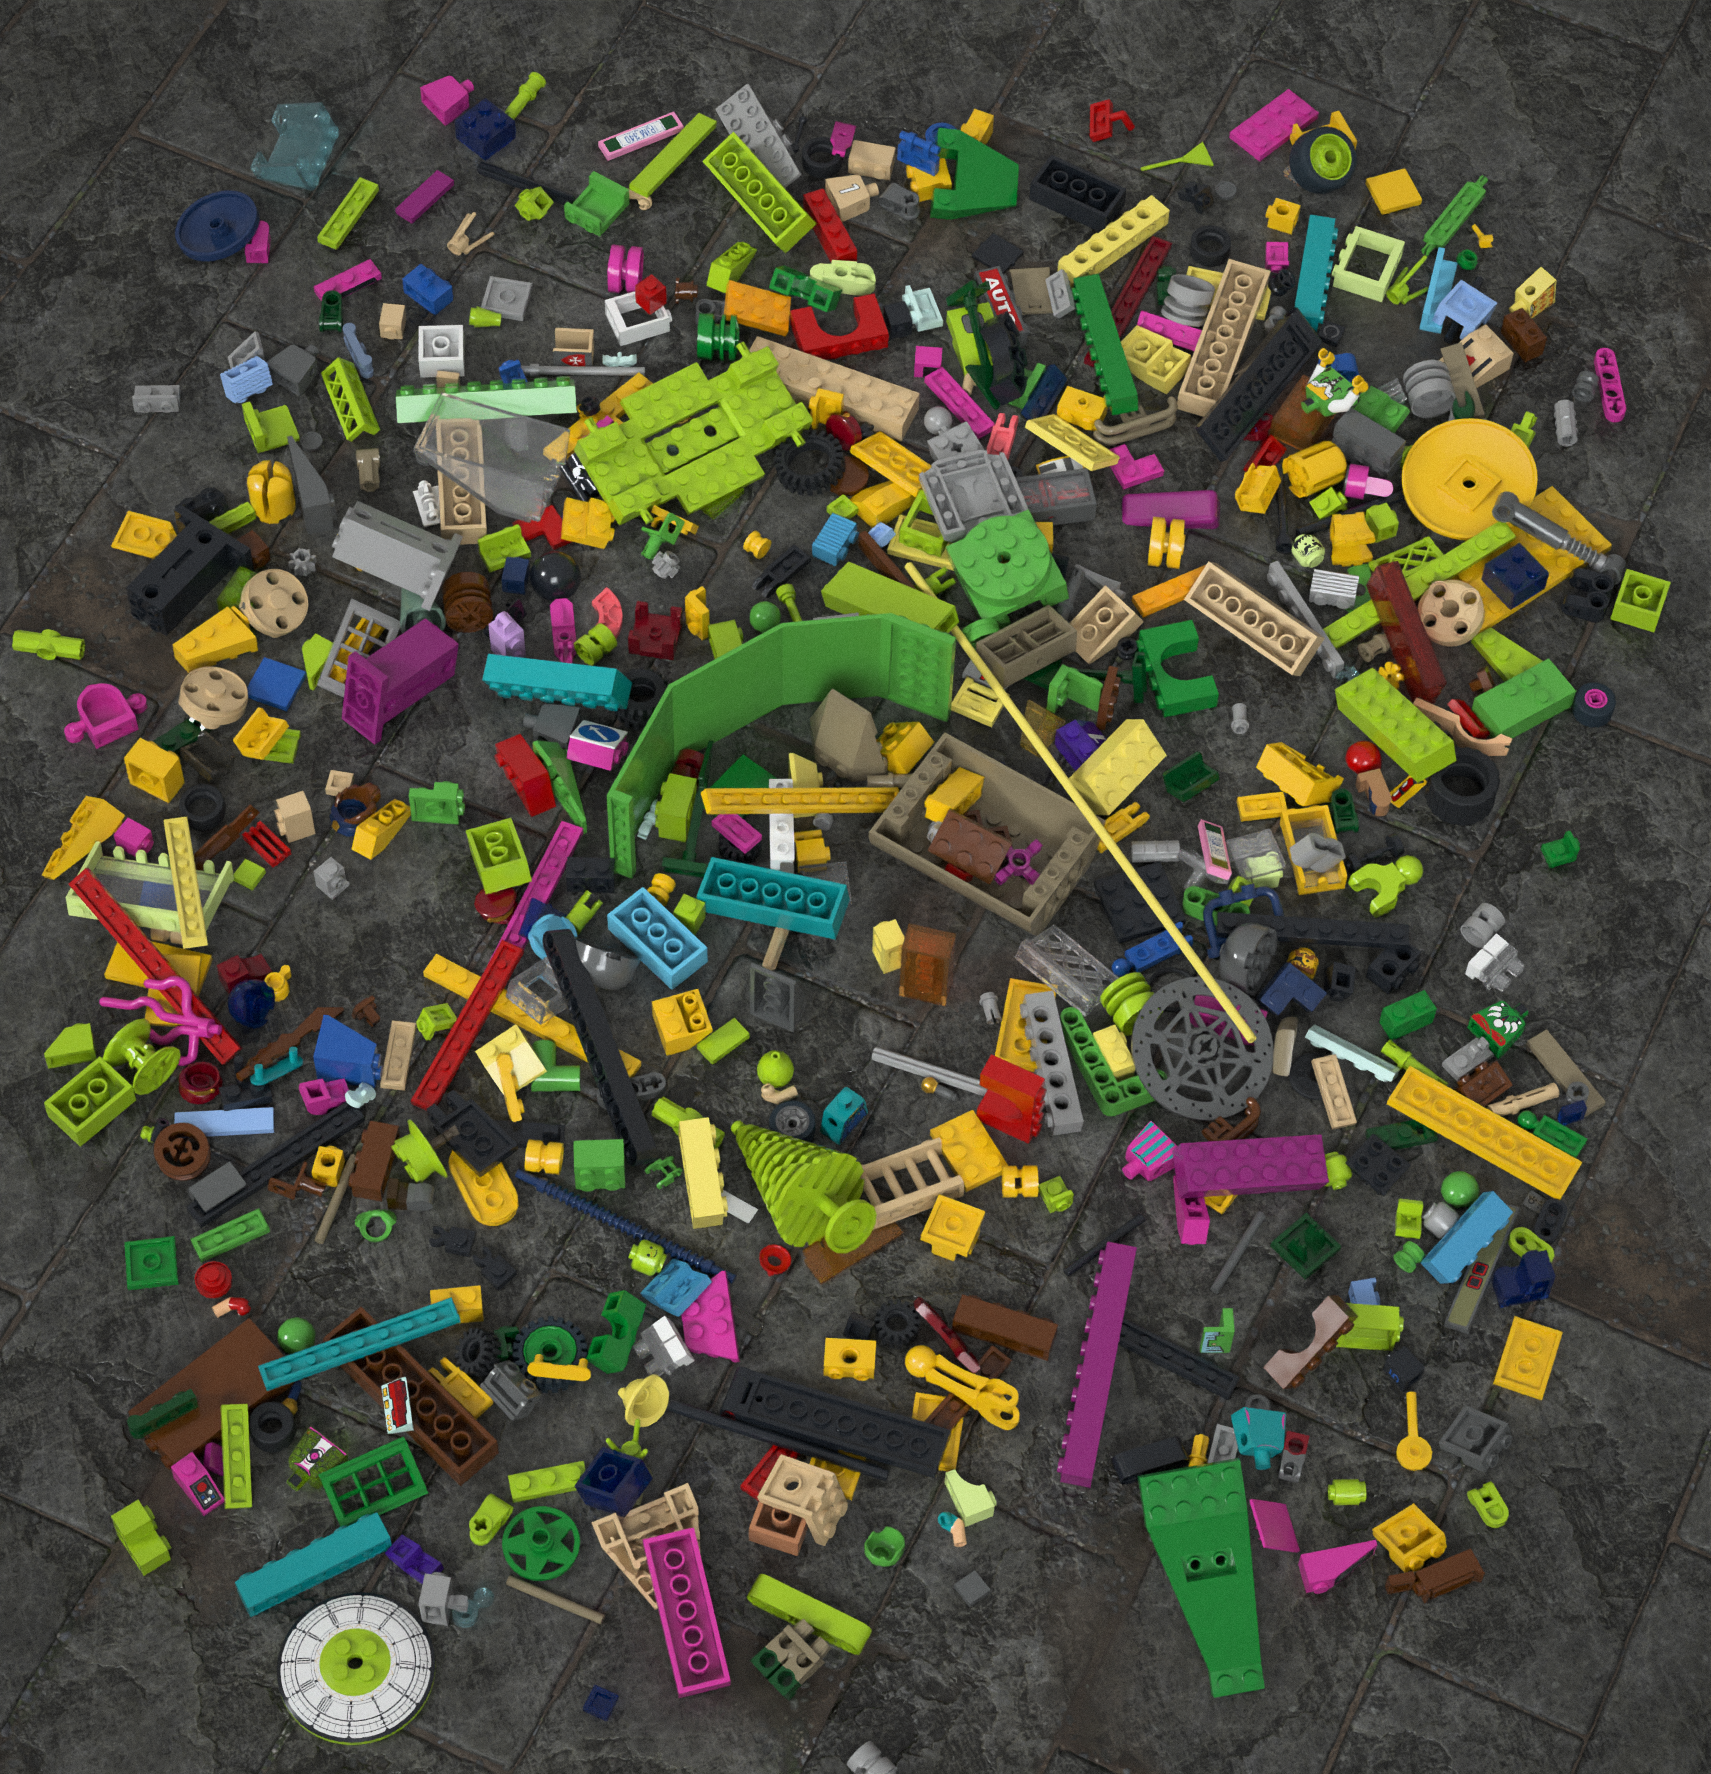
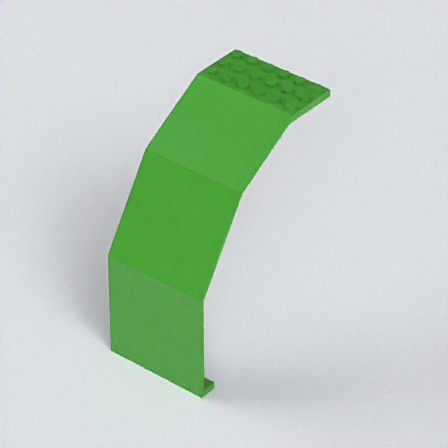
M893 613L787 622L771 628L669 684L607 794L610 858H615L616 873L631 879L636 873L635 835L644 821L643 817L649 812L650 806L658 796L663 781H666L674 767L679 752L683 749L700 751L707 747L709 740L715 743L782 705L823 701L832 689L848 699L879 696L947 722L951 716L956 637Z

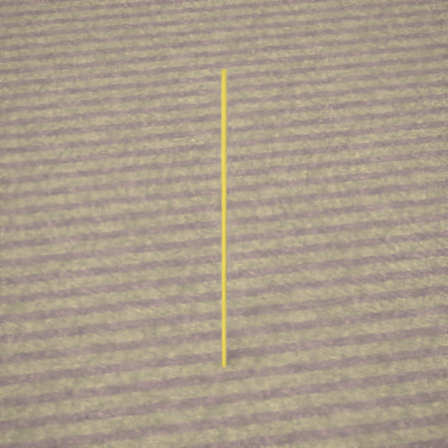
M907 563L904 568L923 593L937 598L913 563ZM956 625L951 630L953 636L956 637V640L1242 1035L1248 1043L1254 1042L1257 1037L958 625Z

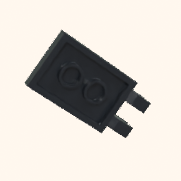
M455 1090L446 1095V1098L449 1100L447 1105L453 1110L448 1116L435 1103L427 1108L428 1118L434 1124V1132L438 1136L455 1125L460 1134L446 1141V1144L479 1177H482L519 1150L518 1144L472 1098L465 1102Z

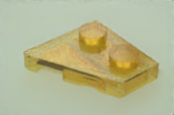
M1027 701L1025 719L1045 747L1048 748L1055 739L1056 730L1065 726L1066 721L1033 701ZM1022 731L1020 746L1040 758V754Z

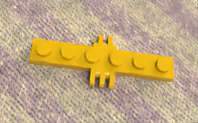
M637 373L600 403V411L593 416H585L583 411H580L579 406L581 404H579L576 409L580 413L581 419L545 446L544 454L560 466L575 452L574 448L577 441L590 433L584 423L586 419L593 417L597 424L598 421L603 420L608 415L618 425L622 424L623 422L619 418L626 412L620 404L621 399L653 383L641 373Z

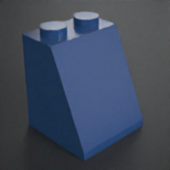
M323 1015L313 1056L317 1079L323 1078L326 1082L345 1079L347 1085L359 1086L364 1082L375 1088L376 1082L381 1080L383 1066L380 1065L381 1054H378L376 1043L331 1016Z

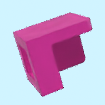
M916 346L914 377L923 378L924 367H941L942 348Z

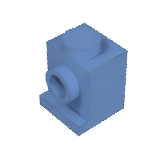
M1376 1278L1352 1281L1348 1291L1351 1303L1380 1305L1379 1294L1377 1291L1374 1292Z

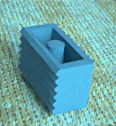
M832 513L817 539L813 542L812 556L830 565L837 566L840 560H845L850 543L855 544L859 536L857 523Z

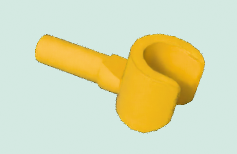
M1474 224L1472 229L1479 238L1480 248H1491L1492 234L1484 235L1478 226Z

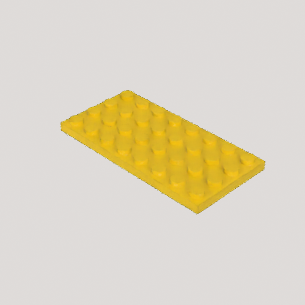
M1553 486L1535 496L1530 509L1568 530L1567 534L1571 535L1570 538L1575 537L1576 541L1580 540L1582 545L1586 544V547H1591L1592 551L1597 550L1598 554H1605L1611 550L1612 544ZM1513 526L1510 529L1516 536L1515 540L1450 580L1466 582L1479 592L1485 609L1484 622L1479 631L1481 633L1570 577L1573 569L1584 568L1589 563L1586 562L1584 564V560H1579L1577 556L1573 557L1574 555L1572 553L1568 554L1567 550L1563 551V549L1559 548L1556 550L1522 529ZM1440 591L1436 593L1435 597H1442L1446 592ZM1471 598L1467 600L1466 604H1474L1477 599Z

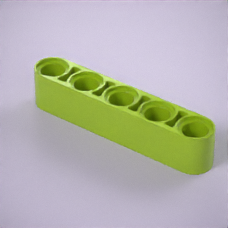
M765 1574L758 1575L746 1597L753 1605L793 1625L804 1619L815 1630L811 1634L817 1637L821 1636L823 1640L855 1655L861 1653L872 1632L871 1628L863 1622Z

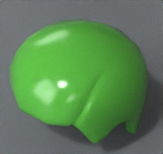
M1457 1171L1449 1174L1443 1180L1441 1194L1444 1200L1456 1209L1464 1206L1470 1208L1480 1196V1188L1474 1176L1464 1171Z
M299 1317L287 1319L278 1330V1344L285 1353H296L314 1346L316 1331L313 1325L306 1319Z
M886 1526L883 1531L878 1533L873 1531L864 1543L866 1557L872 1564L883 1567L896 1564L902 1557L905 1548L904 1536L899 1530Z

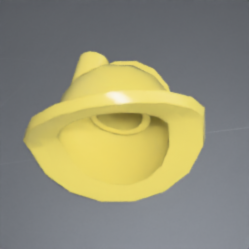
M652 1374L645 1379L634 1380L626 1388L623 1387L618 1391V1395L622 1398L626 1408L625 1419L632 1426L635 1425L636 1419H640V1427H646L657 1422L665 1413L669 1403L667 1385L657 1374Z

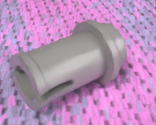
M1237 703L1232 706L1233 721L1231 722V728L1235 733L1243 734L1249 728L1246 715L1247 706Z
M993 992L982 994L979 1004L983 1006L987 1024H994L992 1015H994L996 1023H999L1002 1017L997 1005L998 997Z

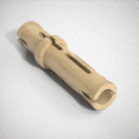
M1550 1083L1517 1096H1507L1503 1101L1488 1105L1487 1109L1499 1116L1515 1115L1524 1108L1558 1098L1560 1093L1557 1085Z

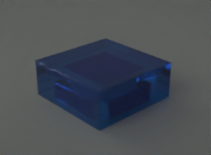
M1584 1100L1561 1107L1557 1117L1559 1123L1565 1126L1583 1120L1587 1110Z
M594 1685L583 1706V1711L607 1722L619 1696Z

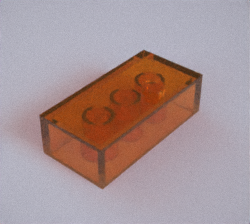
M909 923L902 945L899 996L946 1006L953 981L956 934Z

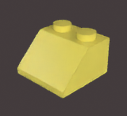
M789 753L788 779L793 780V788H820L823 786L822 772H817L816 763L794 753ZM797 813L793 814V817H810L815 816L817 813Z
M516 1024L475 1051L502 1093L503 1089L496 1065V1055L498 1053L505 1052L511 1056L514 1067L510 1073L511 1076H516L519 1089L515 1090V1093L547 1072L530 1042Z

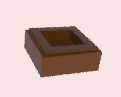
M1414 1572L1388 1576L1385 1584L1387 1594L1412 1590L1416 1580Z

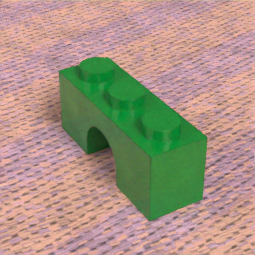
M785 265L775 268L769 286L770 289L784 295L804 298L808 300V305L825 312L836 310L842 292L840 288Z
M626 1290L608 1294L601 1316L610 1322L612 1336L608 1334L593 1337L586 1357L588 1362L606 1374L624 1370L628 1363L631 1347L636 1340L635 1336L639 1324L643 1320L645 1303Z

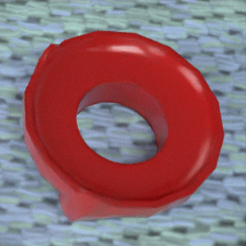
M768 1245L760 1251L759 1262L761 1267L767 1271L768 1276H774L787 1271L791 1264V1256L780 1245ZM772 1256L780 1259L781 1264L773 1266L768 1262V1258Z

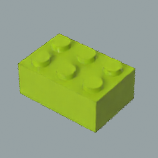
M511 818L466 830L470 851L485 894L520 886L532 881L527 859Z
M99 1056L46 1100L44 1105L48 1117L81 1147L135 1102L136 1097L133 1086Z

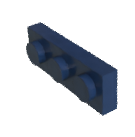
M1055 364L1047 367L1021 411V414L1027 421L1046 416L1067 381V378Z

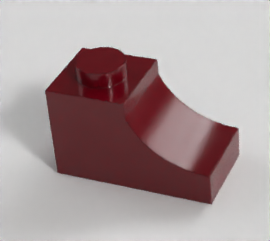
M262 954L250 958H240L236 955L216 965L219 980L230 998L263 982L266 976L272 973Z

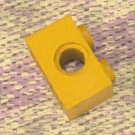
M826 1338L823 1376H829L831 1379L847 1377L858 1381L874 1379L876 1341ZM847 1358H852L855 1360V1362L846 1363L844 1360Z

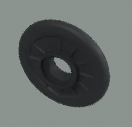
M1307 1053L1301 1055L1292 1063L1289 1080L1291 1086L1299 1095L1310 1100H1323L1318 1082L1310 1079L1309 1074L1314 1072L1311 1061L1327 1055Z

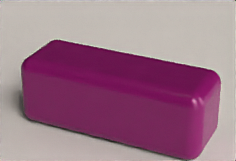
M1214 490L1126 494L1122 498V521L1127 525L1152 527L1154 516L1165 518L1166 527H1170L1173 519L1185 520L1184 528L1216 529L1220 524V501Z

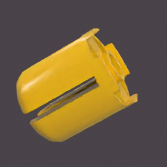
M1322 441L1283 459L1282 469L1283 474H1288L1292 484L1289 489L1295 496L1301 498L1340 483L1346 477L1347 464L1343 452L1335 443Z
M271 460L261 461L254 465L247 478L250 504L261 522L278 524L279 520L286 518L290 514L292 516L296 509L292 474L283 463L275 461L273 469Z

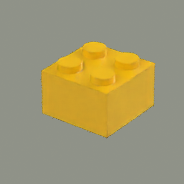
M139 738L124 757L130 784L167 803L173 799L185 783L179 757L172 751L167 752L159 748L153 741Z

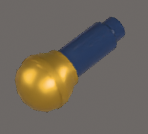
M300 1381L294 1382L288 1397L282 1402L283 1405L290 1409L293 1415L298 1410L297 1399L302 1385Z

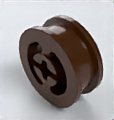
M175 1123L163 1129L157 1136L154 1144V1156L159 1168L166 1176L178 1181H187L198 1177L205 1171L210 1162L211 1149L205 1134L198 1127L189 1123ZM179 1137H190L196 1140L200 1146L199 1150L194 1151L189 1140L185 1144L184 1139ZM185 1147L187 1153L183 1152L181 1156H179L178 1150L183 1151ZM171 1153L174 1161L178 1163L180 1160L181 1165L184 1167L171 1165L166 1161L165 1155Z

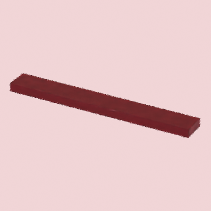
M1155 236L1151 237L1112 307L1111 313L1120 340L1154 281L1158 268H1161L1172 248L1171 242ZM1088 351L1084 358V364L1094 367L1096 362L1091 361Z

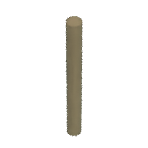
M350 1154L314 1239L319 1244H324L349 1184L350 1174L355 1170L356 1155Z
M511 1575L507 1579V1586L598 1624H602L605 1615Z

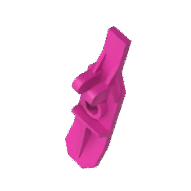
M835 122L830 140L833 145L832 155L837 153L840 154V157L845 156L846 149L851 146L855 125Z
M567 598L555 599L550 604L554 655L563 663L573 664V659L577 654L574 648L576 633L573 603Z

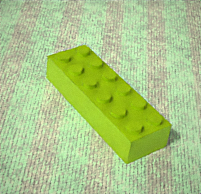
M732 132L703 160V163L785 254L817 224L735 132Z
M1374 668L1367 670L1335 689L1338 709L1417 783L1456 761L1454 741Z

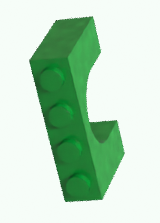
M1193 620L1140 630L1139 639L1136 640L1137 652L1145 653L1146 672L1150 676L1149 686L1151 691L1156 693V706L1158 710L1161 709L1164 718L1217 707L1219 693L1212 675L1192 680H1178L1169 676L1161 666L1171 656L1197 651L1199 637Z

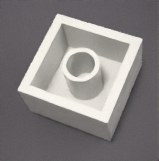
M463 325L419 326L420 378L436 377L437 371L459 373L460 376H465Z

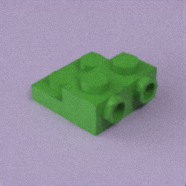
M1370 386L1366 392L1361 393L1359 403L1355 408L1352 407L1393 433L1397 431L1410 413L1408 407L1392 400L1388 394L1373 386Z
M449 781L435 782L433 790L423 787L417 789L410 788L409 803L412 821L459 825L460 816H464L465 802H463L464 790L459 789L458 784Z

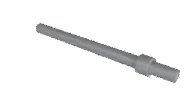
M539 364L521 366L524 375H530V377H539V375L635 376L637 373L645 376V367L539 366Z

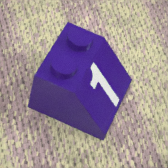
M1074 720L1056 730L1055 746L1076 771L1107 739L1093 722Z

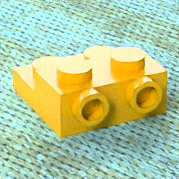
M567 497L564 502L561 539L604 549L608 541L613 540L615 531L614 528H611V523L614 522L615 518L609 510L607 503L595 498H590L589 502H584Z
M1414 1503L1372 1529L1373 1536L1389 1551L1390 1559L1404 1573L1410 1570H1420L1424 1565V1561L1431 1557L1439 1558L1444 1553L1445 1548H1447L1445 1534Z

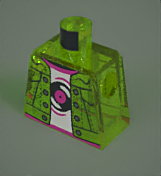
M310 1426L289 1457V1467L294 1473L286 1482L297 1492L306 1482L315 1489H319L322 1487V1483L318 1474L349 1461L348 1454Z

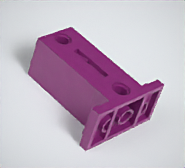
M425 618L367 658L354 651L348 656L342 719L375 745L381 741L383 724L454 676L459 644Z

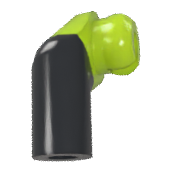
M159 1118L155 1127L144 1126L140 1134L141 1138L155 1143L160 1132L168 1127V1120Z

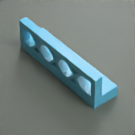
M1441 247L1438 248L1419 328L1420 330L1441 334L1443 324L1440 326L1433 322L1432 319L1439 303L1452 289L1457 268V262L1443 260L1445 248Z

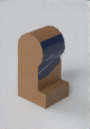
M1380 768L1359 773L1355 786L1358 793L1365 791L1370 802V812L1378 817L1386 815L1389 812L1392 798Z

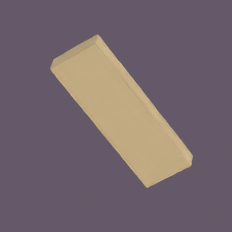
M392 1020L380 1083L381 1088L405 1091L417 1028L416 1023Z
M1336 1054L1313 1059L1311 1063L1332 1130L1355 1125L1357 1123Z

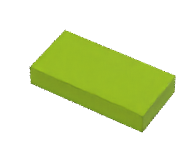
M733 1018L698 1043L697 1049L713 1065L749 1039L750 1034Z

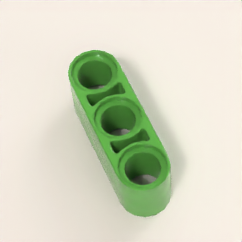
M1191 886L1184 892L1182 909L1185 914L1204 921L1203 911L1205 905L1210 900L1218 898L1219 894L1197 886ZM1237 902L1217 907L1219 911L1213 910L1212 913L1214 923L1217 926L1218 912L1250 914V910L1244 903Z

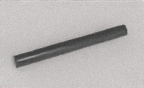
M1258 1211L1212 1284L1210 1290L1213 1293L1219 1294L1264 1221L1266 1215L1263 1212Z

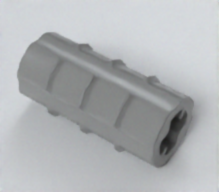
M1560 400L1554 405L1558 444L1568 447L1575 444L1578 440L1576 412L1573 402L1570 400Z
M1179 840L1132 841V863L1179 862Z

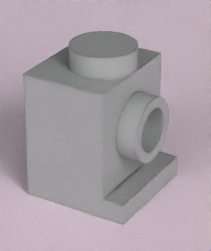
M332 857L314 870L316 886L332 900L350 885L346 880L344 867Z

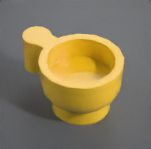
M283 965L279 973L272 972L266 976L262 988L265 998L269 1001L279 1002L288 996L290 988L287 980L291 978V970L288 965Z

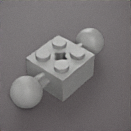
M937 406L929 409L925 414L924 425L930 433L938 435L927 441L930 455L934 462L976 450H984L967 421L951 429L952 416L947 409Z

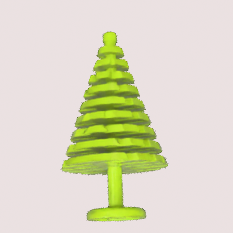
M735 1121L732 1124L731 1132L736 1135V1142L742 1150L748 1168L752 1171L751 1175L756 1182L768 1212L771 1214L778 1233L785 1243L791 1246L793 1244L794 1247H804L805 1243L808 1242V1245L811 1246L821 1242L825 1236L827 1246L836 1253L846 1254L855 1250L866 1241L876 1224L877 1214L874 1206L865 1200H859L863 1192L865 1179H860L864 1170L861 1163L856 1161L857 1158L785 1134L782 1135L762 1127L759 1128L752 1124L745 1125L742 1121Z

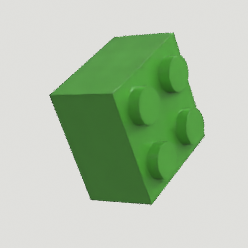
M623 1139L574 1141L576 1190L589 1192L595 1189H607L615 1191L625 1188Z

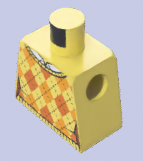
M1540 267L1515 291V303L1509 307V312L1512 313L1523 308L1532 319L1555 303L1556 279Z

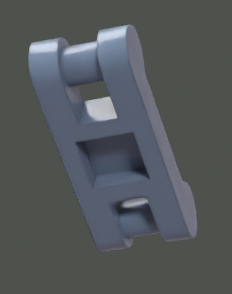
M346 323L343 325L344 343L360 375L366 379L371 378L374 374L372 357L367 355L363 342L359 343L357 340L355 325L353 323Z

